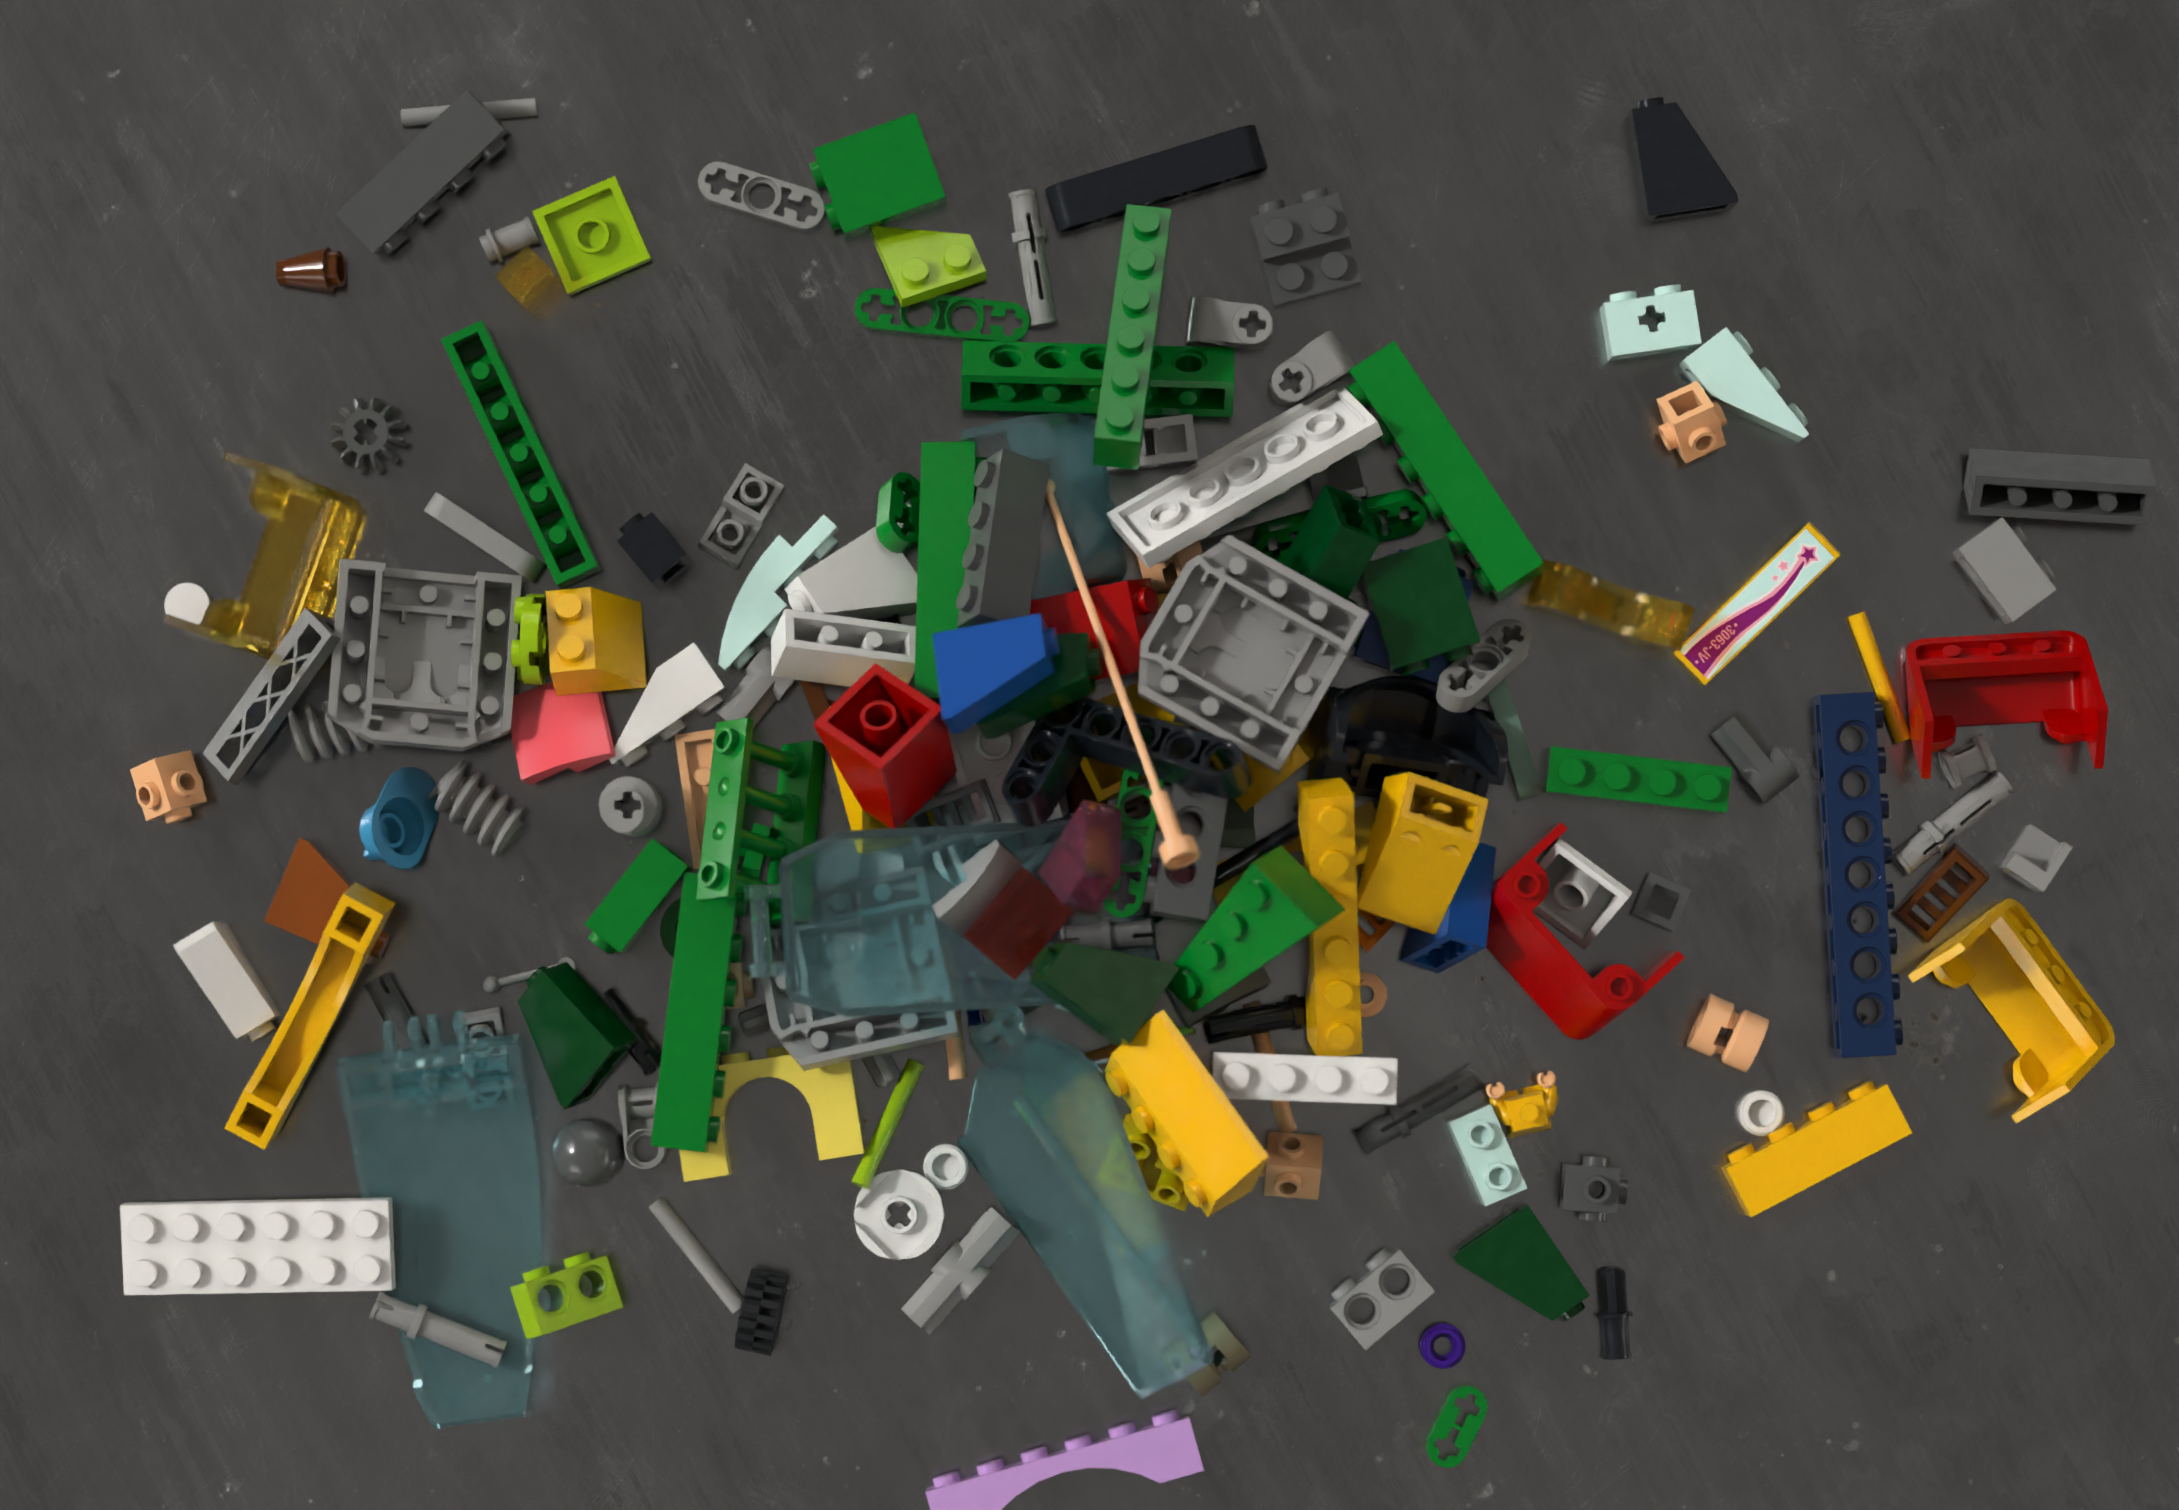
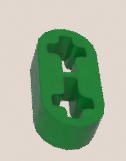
M906 472L896 473L880 487L878 495L876 534L883 546L894 553L905 552L919 540L920 482Z
M1459 1385L1452 1389L1428 1434L1425 1444L1426 1452L1430 1459L1440 1467H1455L1464 1460L1486 1416L1488 1409L1487 1400L1484 1394L1475 1386ZM1469 1393L1474 1394V1403L1479 1407L1476 1414L1468 1412L1461 1425L1455 1423L1460 1411L1454 1404L1457 1397L1465 1399ZM1452 1427L1457 1429L1458 1432L1453 1442L1459 1448L1457 1454L1448 1453L1445 1459L1439 1458L1440 1450L1434 1445L1437 1438L1445 1440Z

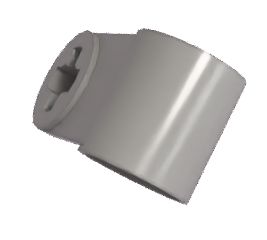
M1210 297L1190 298L1186 344L1198 347H1234L1257 350L1266 346L1273 335L1272 317L1263 306L1229 302ZM1250 317H1257L1259 325L1265 327V330H1257L1256 337H1248L1247 330L1241 327V324L1246 325L1249 323Z
M1329 330L1304 346L1297 354L1274 370L1268 382V392L1276 404L1282 407H1294L1321 389L1324 390L1349 374V369L1355 365L1332 330ZM1283 375L1289 380L1296 377L1300 381L1296 388V394L1291 389L1283 391L1280 388L1284 380Z
M658 1082L656 1087L628 1089L626 1085L618 1086L619 1115L623 1128L625 1156L631 1165L639 1169L651 1170L658 1168L668 1156V1148L658 1147V1154L652 1161L642 1162L636 1157L634 1151L635 1144L640 1138L652 1136ZM653 1101L652 1105L633 1106L634 1103Z

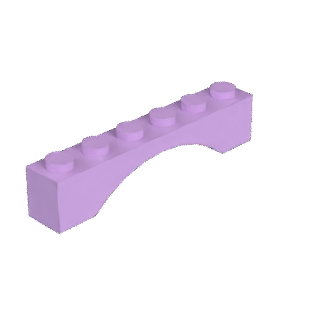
M1172 1410L1152 1416V1425L1136 1429L1134 1422H1129L1109 1428V1437L1092 1441L1090 1434L1082 1435L1064 1441L1066 1449L1049 1454L1045 1446L1021 1453L1022 1461L1004 1466L1003 1459L977 1465L978 1474L960 1478L959 1471L934 1477L932 1478L934 1486L926 1488L925 1493L930 1510H1002L1017 1495L1037 1482L1063 1472L1085 1468L1118 1469L1140 1474L1158 1483H1163L1202 1472L1204 1468L1189 1414L1179 1416L1178 1410Z

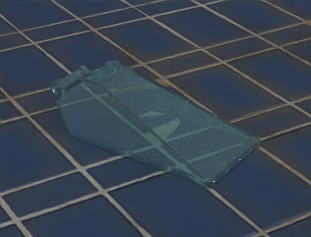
M1147 816L1130 817V818L1133 819V820H1143V819H1145ZM1114 818L1046 821L1034 827L1024 826L1016 822L838 831L783 857L778 867L779 884L744 886L745 900H750L754 964H749L750 978L785 976L786 994L791 1001L846 1017L1059 1005L1029 983V980L1036 971L1032 968V964L1042 949L1047 945L1052 947L1053 944L1063 943V940H1066L1060 939L1061 925L1101 923L1102 918H1111L1112 922L1152 918L1154 924L1152 933L1155 934V946L1153 948L1114 949V951L1158 960L1155 916L1149 915L1151 903L1142 902L1140 909L1127 918H1117L1110 915L1102 904L1101 894ZM997 839L1020 858L1022 866L999 902L974 928L963 937H960L938 919L932 905L943 898L951 889L967 879L961 865L972 858L980 849ZM1125 839L1118 845L1117 857L1123 864L1128 866L1135 865L1142 859L1143 848L1138 841ZM1150 857V862H1149V868H1148L1147 877H1148V875H1151V876H1152V871H1151V857ZM1113 867L1111 877H1121L1118 891H1110L1109 900L1116 902L1117 910L1124 911L1126 904H1134L1135 895L1128 893L1129 879L1139 882L1140 872L1125 873ZM780 898L784 962L772 963L768 899Z
M1013 1004L1005 1005L996 1012L991 1022L977 1025L969 1034V1043L984 1066L976 1071L965 1133L956 1143L1141 1400L1207 1367L1214 1361L1213 1354L1110 1090L1103 1081L1102 1071L1095 1062L1087 1059L1082 1051L1036 1030L1028 1034L1022 1026L1024 1023L1022 1010ZM1001 1036L1010 1046L1004 1052L997 1045L998 1039Z

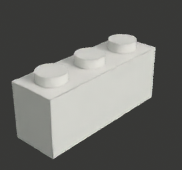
M785 608L771 638L772 677L851 687L876 663L909 684L915 672L916 626Z

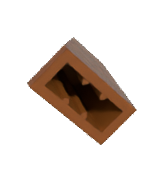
M299 838L264 922L319 945L322 934L342 894L352 883L314 842L305 838ZM387 921L365 964H370L373 957L380 959L390 936V934L384 932Z

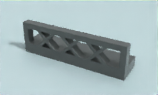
M305 607L202 753L228 782L235 785L239 784L341 640L334 632L333 620Z

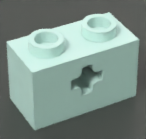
M1675 284L1655 288L1654 296L1637 298L1636 291L1609 295L1610 302L1603 303L1600 307L1607 360L1615 361L1697 349L1702 342L1694 290L1682 291L1681 285ZM1646 311H1650L1652 318H1660L1661 320L1653 332L1649 331L1648 325H1639V320L1643 318Z
M1486 1103L1446 1121L1482 1205L1488 1206L1527 1189L1491 1104Z

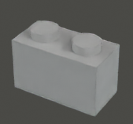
M2001 517L1954 550L1952 554L2006 625L2014 622L2057 589L2051 582L2055 579V576L2046 562L2040 557L2034 560L2024 545L2028 540L2020 527L2014 521L2007 523Z

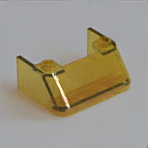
M225 451L222 460L255 472L249 490V500L255 511L269 517L239 601L227 597L214 600L207 607L201 625L168 614L164 623L269 660L305 607L328 617L337 592L340 559H349L362 522V509L359 502L353 497L275 466Z

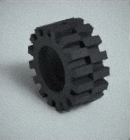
M756 1268L751 1269L741 1304L734 1348L771 1356L784 1308L788 1275Z

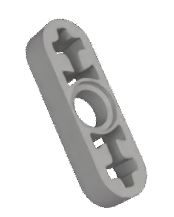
M720 161L709 163L699 174V189L703 197L712 204L802 232L815 230L824 221L826 213L824 202L821 196L811 189ZM719 172H725L727 182L740 186V177L747 178L748 180L743 185L741 191V203L734 202L733 200L737 196L736 192L726 188L721 189L719 195L713 194L712 186L707 183L708 178H716ZM760 184L770 186L775 192L774 202L765 209L755 208L749 202L750 191ZM783 190L791 192L787 198L788 202L802 205L805 198L811 199L812 208L817 210V214L815 216L808 215L805 222L798 220V213L795 210L784 207V216L776 215L783 202Z
M435 492L423 510L531 582L535 580L545 565L541 560L437 492Z
M1503 619L1495 623L1480 637L1481 641L1478 644L1471 646L1472 655L1455 660L1440 674L1436 691V700L1439 705L1448 711L1458 713L1472 709L1527 658L1532 639L1530 628L1525 623L1515 619ZM1502 641L1507 643L1503 651L1501 650ZM1485 660L1491 662L1496 668L1489 671L1480 670L1473 665V662ZM1465 680L1467 681L1466 690L1461 688Z

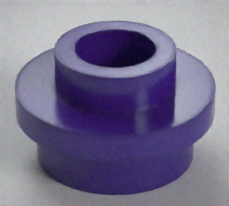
M1438 1323L1430 1326L1423 1333L1420 1340V1351L1424 1360L1435 1368H1451L1461 1361L1465 1353L1466 1344L1462 1333L1455 1326L1447 1323ZM1440 1337H1446L1451 1342V1348L1445 1354H1438L1434 1350V1343Z

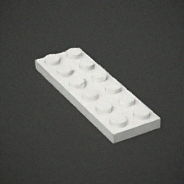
M1338 381L1106 514L1112 527L1149 569L1158 563L1170 559L1173 554L1196 541L1207 538L1212 532L1231 521L1247 515L1252 509L1273 497L1286 493L1291 487L1308 477L1326 470L1329 465L1350 453L1363 449L1368 443L1382 436L1383 433L1378 421Z
M392 1197L128 1202L120 1205L124 1295L392 1291L396 1288Z

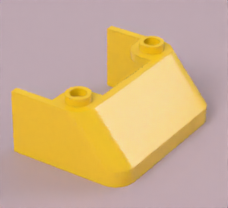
M2012 898L2003 900L1939 946L1908 975L1914 983L1933 971L1935 977L1941 983L1956 989L1968 983L2021 1054L2013 1064V1080L2016 1087L2026 1094L2028 1099L2011 1116L2016 1124L2070 1092L2115 1043L2113 1028L2105 1015L2026 908Z

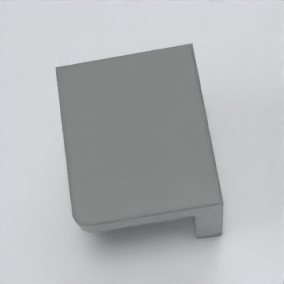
M2031 824L2026 825L1998 868L2035 893H2041L2046 890L2073 847L2066 842L2059 843Z

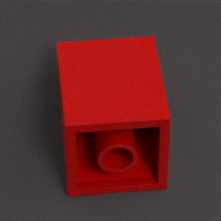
M1151 578L1126 580L1088 588L1120 677L1139 674L1141 640L1158 613L1159 606L1158 596L1153 589ZM1079 590L1031 600L1029 615L1040 613L1048 628L1055 627L1057 634L1088 633L1095 647L1100 648ZM1104 657L1103 673L1101 676H1096L1095 684L1112 680Z
M876 663L814 722L815 730L861 808L895 832L957 773L948 727L942 720L941 706Z

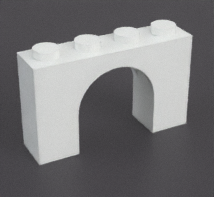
M1211 1051L1210 1075L1227 1099L1396 1105L1398 1058Z

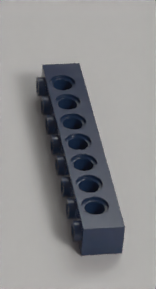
M1874 692L1818 695L1814 697L1835 1054L1836 1058L1897 1055L1896 1045L1903 1044V1027L1901 1018H1894L1893 1000L1900 999V980L1898 973L1891 972L1890 956L1897 954V933L1895 927L1889 928L1888 910L1894 909L1895 895L1893 883L1886 882L1885 864H1891L1892 847L1890 837H1883L1882 819L1889 818V800L1887 792H1880L1879 774L1886 773L1885 748L1878 747L1877 729H1882L1884 723L1883 706L1881 701L1875 702ZM1846 727L1857 729L1862 736L1861 747L1856 752L1847 751L1841 744L1840 735ZM1849 772H1856L1864 779L1865 788L1859 797L1848 795L1843 788L1844 777ZM1852 817H1859L1864 820L1868 828L1866 838L1860 843L1852 841L1846 834V824ZM1856 862L1864 863L1870 870V880L1863 888L1854 886L1849 880V869ZM1859 907L1868 909L1873 916V925L1866 933H1860L1852 926V914ZM1863 952L1872 955L1876 962L1875 972L1866 979L1860 977L1854 969L1856 957ZM1867 997L1873 999L1879 1008L1877 1018L1869 1024L1862 1022L1857 1015L1858 1004Z

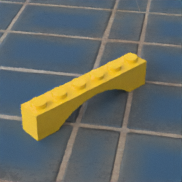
M1342 777L1297 782L1298 824L1305 870L1346 909L1309 935V973L1305 995L1307 1041L1317 1056L1363 1054L1354 794Z
M356 882L342 894L322 934L312 962L291 1006L255 1072L244 1088L224 1129L263 1150L278 1136L396 903Z

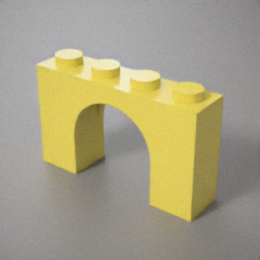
M784 1046L766 1049L767 1058L749 1060L748 1052L721 1056L723 1065H719L718 1070L726 1071L723 1098H715L713 1116L720 1117L717 1144L709 1143L708 1152L679 1149L684 1182L732 1174L724 1123L726 1108L733 1094L742 1085L761 1077H773L787 1081L804 1095L812 1113L819 1161L864 1154L866 1149L852 1060L803 1071Z

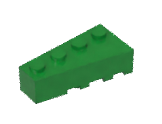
M1279 846L1252 862L1174 965L1179 969L1167 987L1194 1013L1223 995L1346 909L1282 846Z

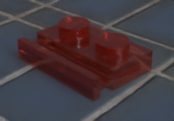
M1021 867L966 931L963 937L1013 980H1016L1071 916L1074 910L1024 867Z

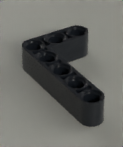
M1083 697L1037 719L1001 786L1002 795L1020 824L1034 827L1041 825L1049 819L1083 757L1146 775L1122 708ZM1134 712L1158 779L1223 799L1239 798L1250 789L1253 781L1252 773L1239 747L1234 742Z

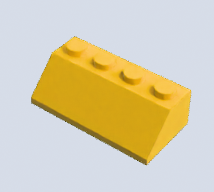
M1164 1010L1160 1011L1138 1030L1130 1044L1121 1045L1111 1054L1104 1071L1106 1073L1105 1078L1111 1091L1117 1097L1122 1096L1131 1108L1132 1119L1137 1128L1144 1134L1148 1133L1157 1145L1159 1158L1164 1166L1169 1170L1174 1169L1184 1183L1183 1189L1188 1200L1195 1207L1200 1206L1206 1216L1210 1217L1253 1190L1269 1156Z

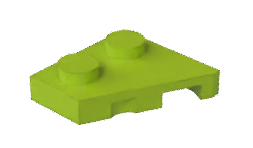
M884 226L871 228V238L902 308L986 280V269L970 234Z

